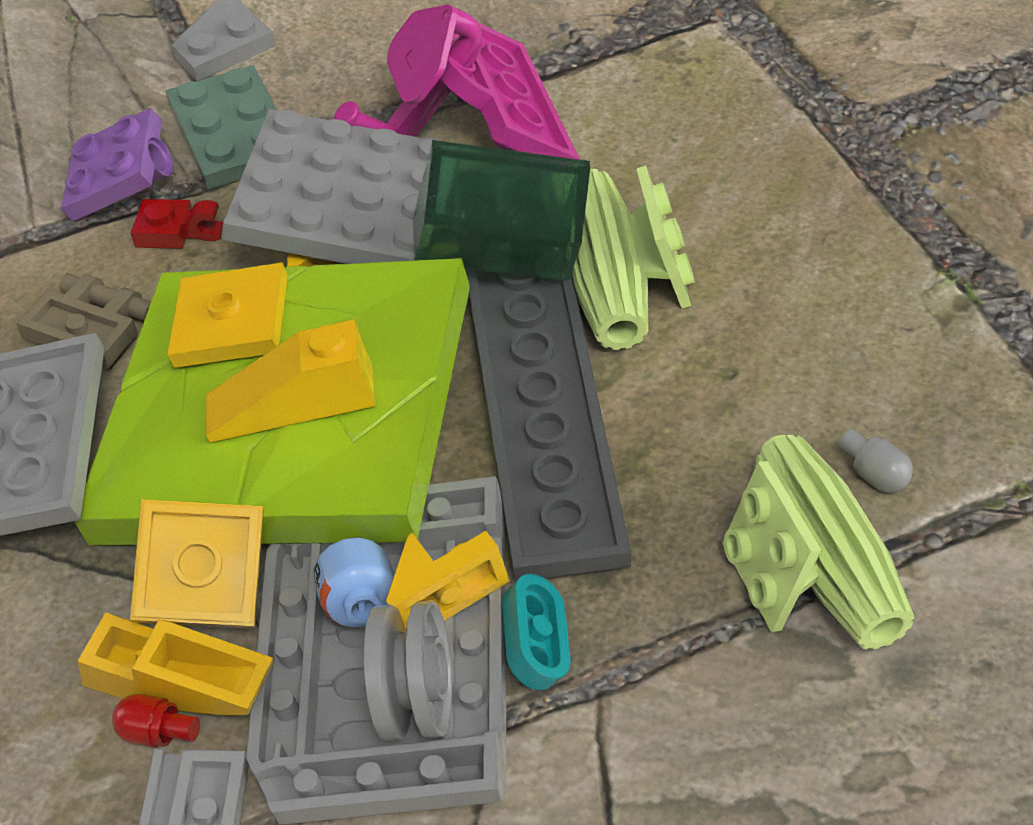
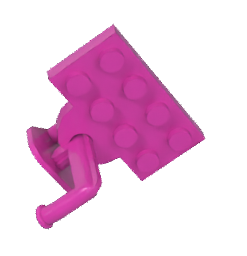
M449 4L413 12L394 36L388 49L387 65L403 102L387 123L361 112L359 106L353 101L343 103L334 115V119L343 120L350 124V126L390 129L398 134L416 137L449 93L453 91L465 102L478 108L483 114L490 129V138L501 149L505 151H512L514 149L528 155L533 161L548 160V165L567 173L580 160L524 44L479 23L470 14Z

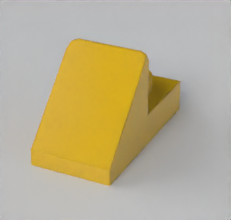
M487 531L482 532L467 542L456 545L447 554L435 561L431 559L415 535L410 533L407 537L386 602L387 604H393L399 610L405 628H407L411 606L418 601L433 600L439 606L445 621L510 581L499 547Z

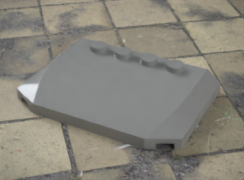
M496 476L430 484L418 541L431 559L435 561L447 554L456 545L467 542L482 532L487 531L498 545L505 566V522L501 491ZM375 542L384 549L395 575L406 542ZM334 543L271 544L266 551L256 652L273 657L274 664L250 712L246 759L278 824L502 802L507 786L506 649L502 612V597L505 592V585L444 621L450 648L453 687L452 714L448 732L444 737L440 738L424 737L421 735L412 713L408 734L403 740L386 742L379 738L367 702L364 677V638L366 626L352 628L338 625L330 620L320 605L315 587L314 566L317 559L326 548Z

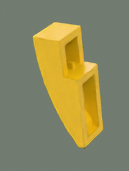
M105 612L77 661L84 687L119 698H125L132 694H145L166 698L169 702L176 704L178 711L213 715H249L274 664L273 657L162 619L158 620L153 629L139 623H132L130 620Z

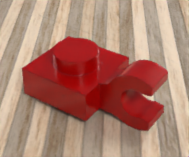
M143 199L130 233L135 248L183 249L186 238H196L204 241L220 240L223 221H215L219 205L215 201L202 200L197 202L192 208L190 200Z

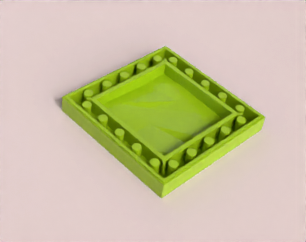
M462 258L285 267L288 280L279 345L299 331L355 319L372 364L375 406L209 443L206 437V394L263 355L174 368L167 353L181 278L236 269L161 273L123 378L121 391L117 395L85 484L81 519L74 521L89 546L137 545L141 499L263 506L261 544L336 543L342 539L356 537L374 542H406L410 533H413L418 539L470 290Z

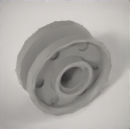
M433 600L418 601L411 606L407 628H405L399 610L393 604L376 605L370 610L366 622L364 677L367 702L379 738L386 742L403 740L408 734L412 713L421 735L426 738L444 737L449 729L453 697L451 656L445 622L439 606Z

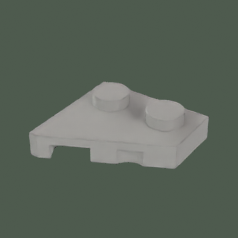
M216 0L172 44L175 60L195 81L207 78L275 47L272 31L240 0Z

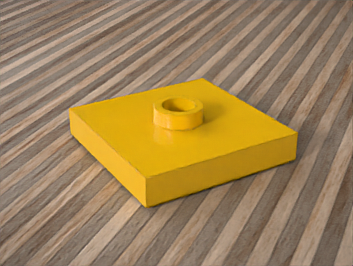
M283 263L181 278L167 353L172 366L178 368L265 355L277 347L280 343L288 274Z
M141 499L130 614L131 622L157 624L158 620L162 619L177 625L255 629L263 506Z

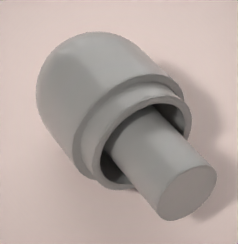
M853 428L849 429L841 438L839 447L855 458L853 468L858 471V475L879 491L896 493L905 489L911 482L913 465L910 458L887 439L875 436L868 440Z

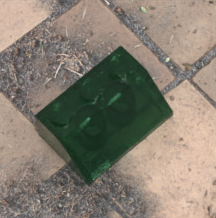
M432 140L413 216L414 260L462 258L464 268L569 281L582 243L590 161Z

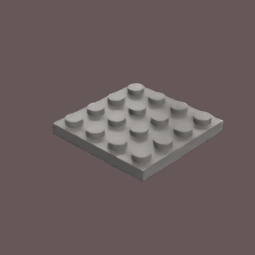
M269 109L224 219L222 240L345 264L433 260L452 187L454 171H456L460 145L446 143L437 138L424 139L398 134L390 129L350 126V124L343 120H325L309 117L291 110L278 111Z
M96 333L0 354V536L81 519L105 350L104 344Z

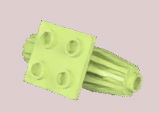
M646 165L636 169L645 203L631 214L612 178L605 171L599 172L598 169L578 171L575 176L572 175L568 179V184H565L563 235L576 296L597 341L601 343V346L605 348L611 347L612 350L632 348V345L639 344L643 341V336L647 335L649 331L648 278L670 279L681 308L692 306L686 285L695 283L694 275L686 253L680 255L677 253V250L685 247L684 239L677 218L666 219L665 214L671 213L672 208L663 182L653 185Z
M777 435L766 441L761 447L760 455H757L755 459L754 472L747 488L743 492L740 504L729 529L725 533L722 544L727 559L736 567L748 589L752 604L755 608L759 609L770 631H782L799 595L811 587L819 600L863 649L871 648L876 650L882 646L887 647L893 644L898 638L901 639L906 635L905 632L913 626L912 620L915 619L888 549L847 484L803 437L799 435L797 437L794 435Z

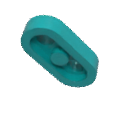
M525 574L512 584L502 597L506 659L512 674L518 681L535 690H546L565 676L570 669L571 659L565 605L559 591L552 583L539 575Z

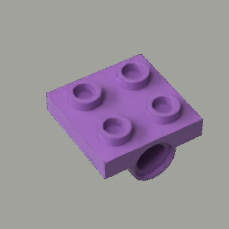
M151 107L134 116H124L113 126L96 134H86L74 144L61 210L73 222L172 175L174 170L172 156L167 146L160 139L162 119Z

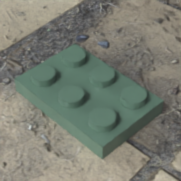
M255 66L232 69L224 74L199 81L187 82L182 86L165 90L170 109L207 190L239 181L268 110H277Z

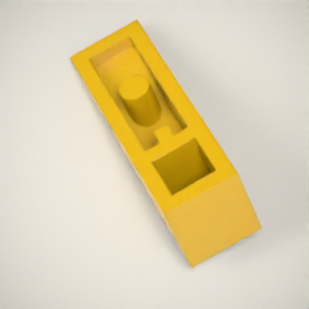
M355 319L299 331L207 393L206 437L209 443L374 407L375 394L372 364Z

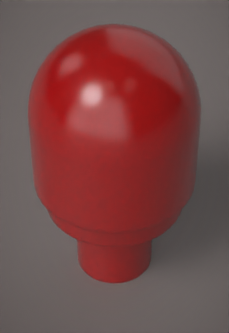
M132 694L123 698L116 705L112 714V725L115 733L122 740L131 744L157 748L159 746H167L172 739L193 742L199 732V718L178 714L176 704L169 702L166 698L145 694Z

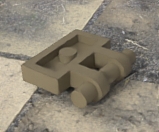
M66 273L61 278L59 285L60 291L65 293V295L47 289L18 321L17 325L21 337L42 345L96 333L105 346L102 367L109 369L138 334L134 319L145 320L151 301L142 299L140 292L126 287L116 290L104 286L102 279L88 274L78 277Z

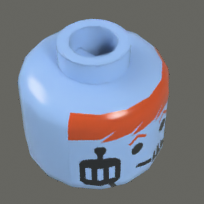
M348 538L330 545L319 555L314 566V583L320 605L330 620L341 626L363 627L366 626L370 610L373 607L387 604L386 599L394 578V572L390 560L381 546L372 540L364 538Z

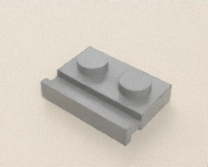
M154 749L139 825H240L249 768L246 751L182 750V754H165L164 749Z

